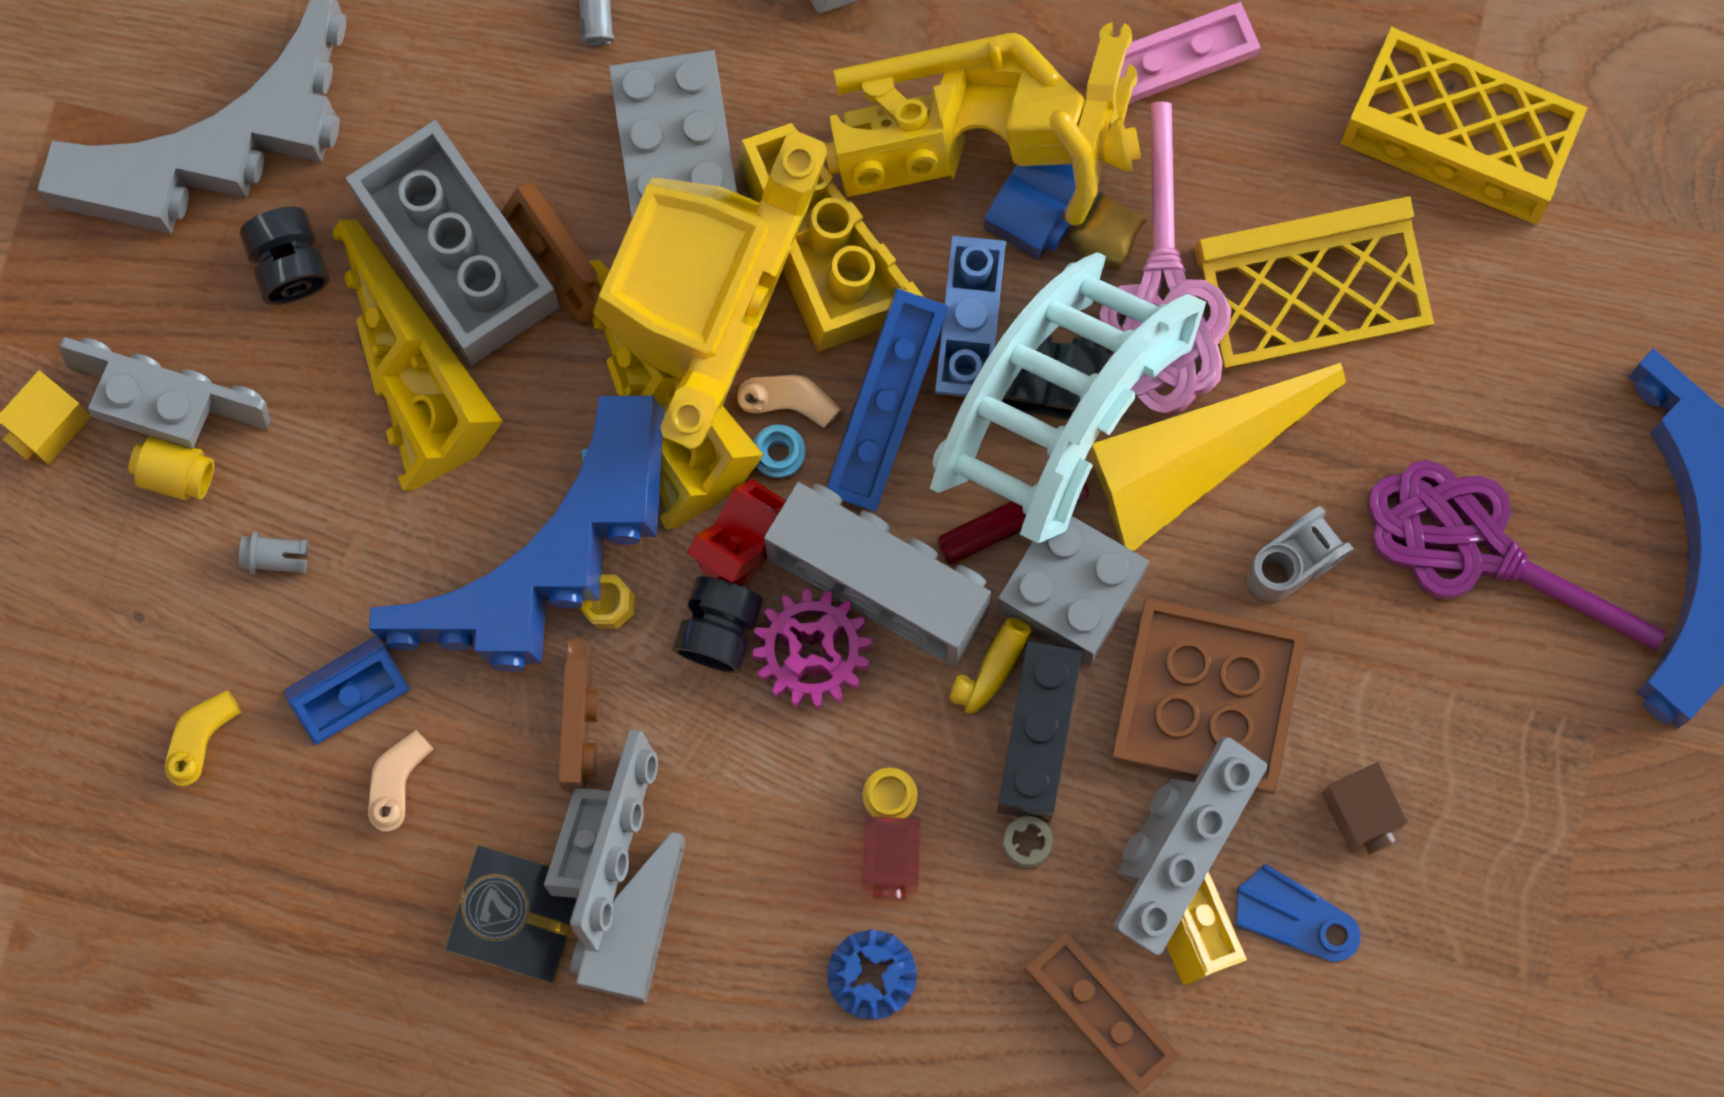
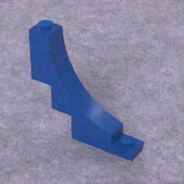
M1653 348L1636 366L1628 378L1635 383V391L1645 402L1654 407L1661 406L1668 412L1650 434L1663 454L1678 489L1688 535L1689 566L1686 592L1678 623L1668 647L1658 664L1637 692L1645 699L1643 705L1655 719L1665 725L1672 723L1679 729L1693 718L1724 683V409Z

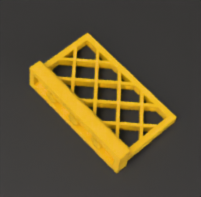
M1391 27L1340 144L1537 226L1551 201L1557 181L1588 107ZM1395 47L1415 55L1421 68L1398 75L1390 59L1393 48ZM1384 71L1387 79L1379 82ZM1449 71L1464 75L1470 89L1447 95L1438 75ZM1427 79L1436 100L1414 106L1404 86ZM1393 90L1403 110L1389 115L1368 105L1372 96ZM1498 91L1510 94L1514 97L1519 109L1497 116L1487 95ZM1476 99L1486 120L1463 127L1453 106ZM1442 110L1452 131L1441 135L1425 129L1420 117ZM1551 111L1570 119V122L1565 131L1546 136L1536 115ZM1525 119L1535 140L1513 147L1503 126ZM1491 130L1501 152L1488 156L1476 151L1469 137ZM1560 144L1557 153H1555L1552 146ZM1541 151L1550 169L1546 179L1525 171L1519 157Z
M1408 196L1200 239L1194 246L1197 265L1201 267L1203 280L1219 288L1216 273L1236 269L1254 281L1239 305L1226 298L1231 311L1234 313L1230 318L1229 329L1218 344L1223 362L1222 368L1242 366L1434 325L1411 221L1415 217L1411 197ZM1400 235L1405 257L1394 273L1369 255L1379 239ZM1370 241L1363 252L1352 245ZM1340 247L1358 259L1343 284L1317 267L1328 249ZM1318 252L1311 263L1300 256ZM1288 258L1306 270L1291 294L1264 278L1275 260ZM1266 262L1259 274L1247 267ZM1363 264H1366L1390 280L1375 304L1349 288ZM1406 267L1408 268L1410 282L1401 277ZM1311 274L1337 290L1336 295L1323 315L1297 299ZM1395 284L1414 296L1418 317L1398 320L1381 309L1382 304ZM1259 285L1285 301V304L1270 326L1244 310ZM1343 295L1369 311L1359 329L1346 331L1328 319ZM1291 305L1317 322L1306 340L1294 342L1276 330ZM1375 315L1386 322L1385 324L1368 327ZM1240 316L1263 331L1265 335L1254 351L1233 355L1229 331ZM1323 326L1335 333L1316 338ZM1271 337L1283 344L1264 349Z

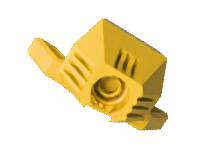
M799 131L786 135L770 172L760 203L721 186L654 177L648 182L599 294L593 314L642 363L682 380L674 393L660 426L664 438L693 449L702 444L717 417L766 311L793 241L809 207L827 156L824 142Z

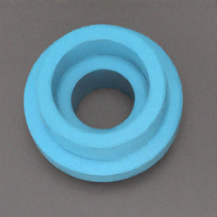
M771 425L761 430L755 437L753 442L764 454L756 468L765 476L774 479L787 478L795 474L803 465L806 454L805 444L800 434L793 428L786 425ZM775 445H783L789 450V454L782 461H774L768 455L769 450Z

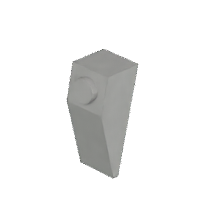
M671 832L613 901V921L609 930L603 932L598 952L587 951L580 940L577 941L571 963V972L579 974L577 984L582 989L646 1004L686 844L683 834Z

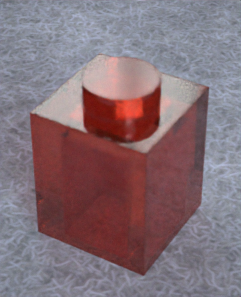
M865 816L862 890H873V899L905 901L907 892H918L921 819Z

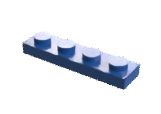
M895 287L825 485L826 488L839 495L843 501L875 512L877 511L949 308L946 304Z

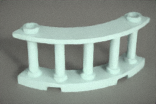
M1098 252L1078 262H1071L1018 315L983 365L956 416L947 439L938 446L933 457L932 464L936 470L930 489L940 493L965 483L969 479L1023 506V513L1026 514L1020 535L1036 543H1041L1066 532L1080 492L1093 466L1085 458L1099 432L1101 431L1110 436L1123 414L1135 400V391L1130 389L1144 374L1154 378L1177 358L1191 352L1206 304L1205 301L1186 294L1158 307L1100 280L1106 256ZM1093 301L1142 324L1135 331L1128 329L1123 332L1080 310L1091 306ZM1058 326H1061L1115 353L1099 374L1093 373L1088 376L1036 351V349ZM1021 369L1029 371L1080 396V402L1066 426L1055 428L1001 402ZM991 421L1047 448V454L1050 457L1038 484L1032 487L975 458Z

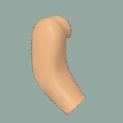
M792 374L749 378L741 384L737 394V402L740 408L748 413L757 414L780 409H791L805 415L824 430L842 412V409L816 383L803 375Z
M417 729L384 752L374 763L371 775L368 817L371 824L380 831L389 832L401 826L406 812L407 779L413 769L434 750Z

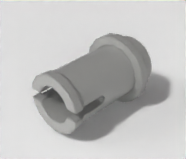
M578 0L581 44L586 46H604L614 42L610 0Z
M253 531L252 536L241 537L239 568L249 569L250 575H256L257 570L295 572L305 575L308 560L286 558L285 554L309 555L308 539L291 540L260 537L259 531Z

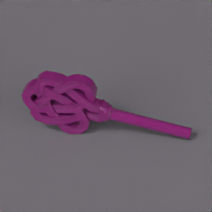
M1426 459L1411 463L1403 474L1399 473L1381 479L1369 492L1367 510L1374 526L1371 542L1376 555L1392 566L1409 569L1418 587L1434 599L1454 600L1469 593L1480 575L1492 577L1493 580L1501 579L1502 581L1509 580L1510 582H1515L1518 579L1655 651L1666 634L1664 630L1528 561V555L1523 553V549L1518 547L1517 542L1512 541L1503 532L1511 515L1509 497L1498 482L1480 475L1457 478L1444 465ZM1397 496V505L1389 509L1387 499ZM1476 498L1485 501V503L1489 506L1490 514L1484 509V507L1477 501ZM1427 513L1438 526L1422 525L1420 516ZM1459 515L1466 521V523L1469 526H1465ZM1485 545L1494 555L1481 554L1478 546ZM1425 547L1437 549L1453 548L1455 552L1425 549ZM1436 572L1460 574V576L1453 579H1444Z

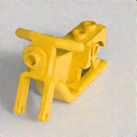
M1112 22L1101 28L1099 45L1087 83L1086 101L1024 36L1017 33H1005L835 69L834 75L839 95L863 91L865 99L877 105L844 112L846 124L841 122L837 114L830 116L834 141L825 143L829 173L831 175L841 174L847 197L946 176H952V179H954L966 140L964 131L983 128L997 133L1008 143L1012 161L1016 165L1072 164L1076 189L1065 211V219L1071 225H1080L1084 222L1097 195L1103 164L1106 163L1129 173L1133 172L1132 161L1141 159L1136 128H1125L1124 119L1132 90L1137 84V70L1133 65L1129 64L1125 71L1126 75L1119 78L1127 49L1132 43L1131 29L1129 25L1124 23L1120 30V35L1113 37ZM944 73L941 84L933 86V94L906 99L894 86L895 83Z

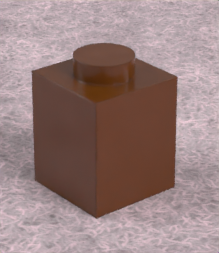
M1378 762L1329 784L1321 793L1351 853L1366 847L1369 855L1397 843L1399 839L1395 832L1401 830L1408 823Z

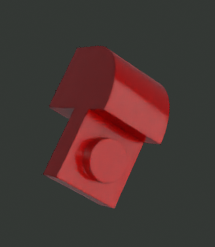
M750 479L737 486L731 493L715 524L695 536L686 554L693 557L699 563V568L710 577L744 587L767 559L764 537L786 500L754 479Z

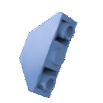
M952 235L945 304L949 308L942 325L935 394L966 397L983 365L995 348L1006 241Z

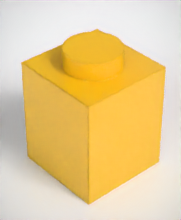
M39 370L1 411L0 424L8 431L2 440L25 460H28L35 454L49 465L91 416L74 398Z

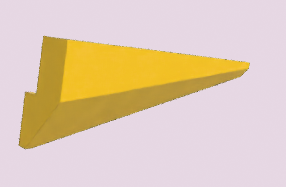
M340 219L332 233L334 240L344 242L351 270L344 274L347 288L357 290L363 315L358 317L356 322L376 396L385 397L393 427L386 430L389 445L399 447L405 473L400 475L398 480L403 491H413L479 456L501 426L503 420L358 220Z
M601 260L589 261L597 273L595 283L602 290L609 270ZM594 315L592 317L594 327L598 330H604L613 355L606 362L618 396H654L663 409L665 416L674 393L682 380L642 363ZM723 405L701 445L690 449L663 437L660 495L666 512L660 515V519L666 530L680 527L729 497L734 488L746 481L764 456Z
M1341 363L1093 443L1089 455L1109 505L1107 509L1121 544L1133 552L1137 551L1144 542L1164 526L1172 523L1183 511L1203 495L1211 492L1271 444L1277 436L1292 424L1305 417L1312 408L1336 389L1338 390L1344 386L1346 380Z

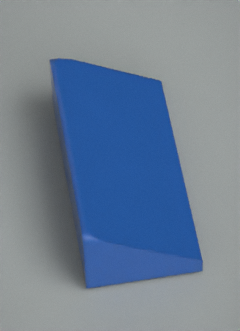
M374 636L287 687L284 693L287 702L314 745H317L409 691L410 688L382 640L378 636Z

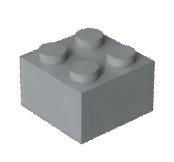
M1071 516L1066 532L1041 543L1032 541L1000 594L996 611L1007 618H1017L1026 622L1030 626L1031 632L1055 646L1081 650V661L1091 666L1143 579L1149 560Z

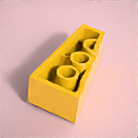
M792 123L743 139L741 142L737 166L752 200L758 203L762 199L770 172L786 135L798 131ZM824 165L809 207L782 269L817 353L879 331L895 287L923 296L913 281L909 283L896 266V259L884 243L880 244L862 221L863 216L853 202H848L832 182L833 176Z

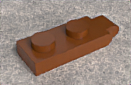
M534 181L517 187L502 209V215L555 289L560 308L565 311H571L573 316L580 322H589L594 316L593 312L601 292L595 283L597 278L595 269Z
M582 637L570 639L566 648L558 783L563 790L585 789L586 776H595L597 766L596 743H588L589 722H598L600 692L599 689H591V649L587 641Z

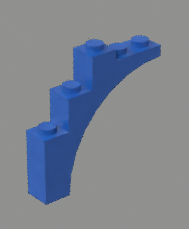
M599 396L593 437L578 477L556 513L524 548L491 573L453 592L413 604L371 607L369 629L386 642L387 647L397 650H416L419 648V642H439L441 648L462 651L472 649V645L475 643L474 651L488 664H491L492 669L497 671L520 672L524 670L525 664H542L546 600H549L550 605L559 608H579L582 606L583 600L600 601L604 537H607V540L611 543L621 545L638 544L640 537H657L663 444L660 426L664 419V411L654 396Z

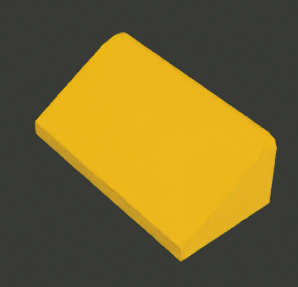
M1209 871L1166 945L1183 985L1191 984L1247 960Z

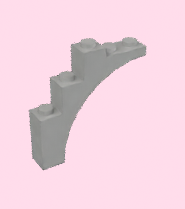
M309 0L299 28L278 60L246 93L209 118L176 133L137 143L91 146L52 141L37 191L49 207L172 234L176 218L182 219L188 207L189 190L185 188L186 185L247 199L251 183L257 184L263 172L264 153L260 152L261 150L322 163L326 147L333 148L336 143L340 123L339 117L335 116L336 114L328 97L320 95L327 94L330 88L333 66L332 63H329L333 45H341L346 30V15L342 14L337 0Z

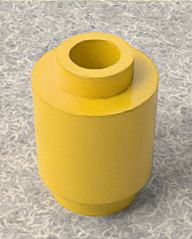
M149 436L144 444L137 443L129 460L128 471L130 474L135 475L136 487L188 501L191 497L202 500L210 487L215 463L213 458L204 456L202 449L195 447L190 449Z

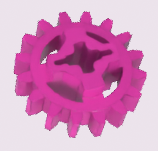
M803 589L802 602L794 604L788 595L782 596L784 611L779 614L767 608L764 614L766 620L771 625L770 628H755L754 632L755 638L765 643L764 647L752 650L754 661L767 662V665L758 672L761 682L775 679L776 683L772 689L773 696L779 698L786 691L791 692L792 706L794 708H799L804 697L812 698L815 710H821L823 696L830 695L837 704L842 703L843 698L840 688L846 685L857 691L860 687V681L853 674L854 671H869L870 661L860 656L859 652L872 649L871 638L857 636L866 627L865 619L863 617L852 620L848 618L852 610V603L848 600L840 604L838 608L832 606L831 591L826 590L820 602L813 601L809 589ZM809 615L822 616L818 622L800 623L796 620ZM842 631L845 633L849 643V655L846 662L834 650V643L838 640L839 634ZM778 637L790 648V656L786 659L785 665L782 668L779 666L775 656ZM798 640L801 642L805 641L810 645L816 643L817 640L822 641L821 646L824 657L819 658L817 655L811 654L807 659L802 658V645ZM824 675L829 679L817 684L802 683L809 676Z

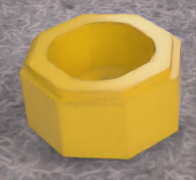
M601 575L600 601L583 600L582 606L579 609L598 629H619L634 615L635 594L617 575Z

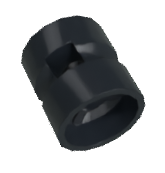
M281 207L264 212L248 220L240 228V236L248 259L252 263L259 264L254 269V277L265 303L279 305L299 301L314 295L329 283L330 278L321 252L316 248L310 247L315 241V235L307 213L302 207Z
M706 576L697 577L687 604L693 616L690 619L682 620L672 648L673 652L702 666L723 672L739 673L749 646V642L743 634L744 631L755 628L764 601L763 598L747 588L728 581Z

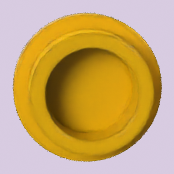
M888 767L877 770L869 776L864 784L862 797L867 812L874 819L883 823H897L906 819L913 812L917 804L918 792L916 784L909 774L898 768Z

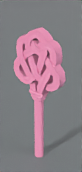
M1155 102L1151 104L1154 250L1148 254L1146 264L1143 267L1144 275L1141 283L1123 285L1118 288L1158 307L1161 304H1168L1183 295L1190 294L1205 301L1211 308L1208 321H1206L1202 314L1191 352L1177 358L1154 378L1144 374L1130 389L1135 391V398H1139L1154 413L1171 417L1183 412L1196 396L1210 392L1221 380L1223 362L1218 344L1230 327L1231 307L1224 293L1208 281L1186 280V269L1180 258V252L1175 249L1172 104L1169 102ZM1166 278L1170 291L1165 299L1162 300L1159 295ZM1104 305L1101 308L1100 320L1123 332L1128 329L1135 331L1142 324L1127 316L1122 327L1121 313ZM1202 360L1201 370L1199 371L1197 363ZM1168 386L1174 388V390L1166 396L1160 395L1158 393L1161 390L1167 388Z

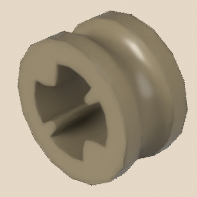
M1026 815L1015 819L1007 827L1004 833L1003 848L1005 855L1011 863L1021 868L1030 869L1045 862L1051 853L1053 835L1045 821L1035 816ZM1027 828H1033L1039 832L1036 840L1043 839L1044 847L1042 850L1033 849L1029 857L1022 856L1017 853L1020 844L1013 845L1012 837L1014 834L1024 835Z

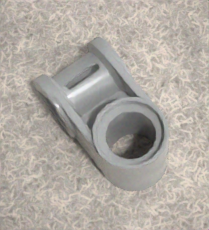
M1321 506L1302 516L1285 530L1282 535L1258 552L1247 573V585L1251 593L1258 600L1267 603H1277L1286 599L1312 579H1316L1331 570L1353 552L1354 548L1349 542L1342 543L1324 520L1326 512ZM1265 563L1281 565L1287 573L1288 581L1279 584L1270 582L1262 572V565Z

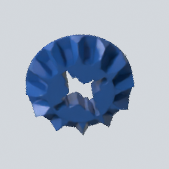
M873 929L849 935L832 953L827 972L831 994L839 1006L849 1014L867 1020L886 1018L902 1009L913 994L917 976L913 956L905 944L893 934ZM862 953L866 960L869 959L873 965H878L882 962L885 964L890 960L893 961V964L889 965L887 971L882 974L883 988L887 993L882 996L879 989H875L870 983L863 986L859 984L854 988L850 987L851 984L857 981L856 978L862 974L859 954Z

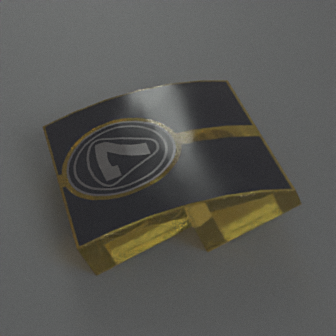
M477 844L443 951L450 955L499 968L504 972L555 986L572 932L571 918L578 898L550 895L544 886L549 865Z

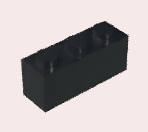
M1032 641L1027 642L996 813L1017 817L1035 816L1051 823L1080 668L1081 650Z

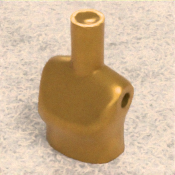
M1099 192L1084 222L1076 226L1069 241L1081 255L1079 260L1098 252L1106 256L1103 268L1120 270L1131 252L1138 232L1147 220Z

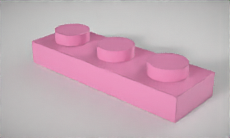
M1238 2L1133 41L1127 49L1119 78L1126 75L1125 71L1129 64L1133 65L1137 70V84L1132 90L1130 104L1259 56L1261 47L1242 3Z

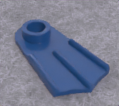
M1264 864L1253 877L1237 888L1235 926L1331 962L1348 959L1359 947L1361 939L1360 929L1350 915L1267 864ZM1336 925L1344 930L1346 939L1342 945L1334 946L1327 941L1326 930L1329 926Z

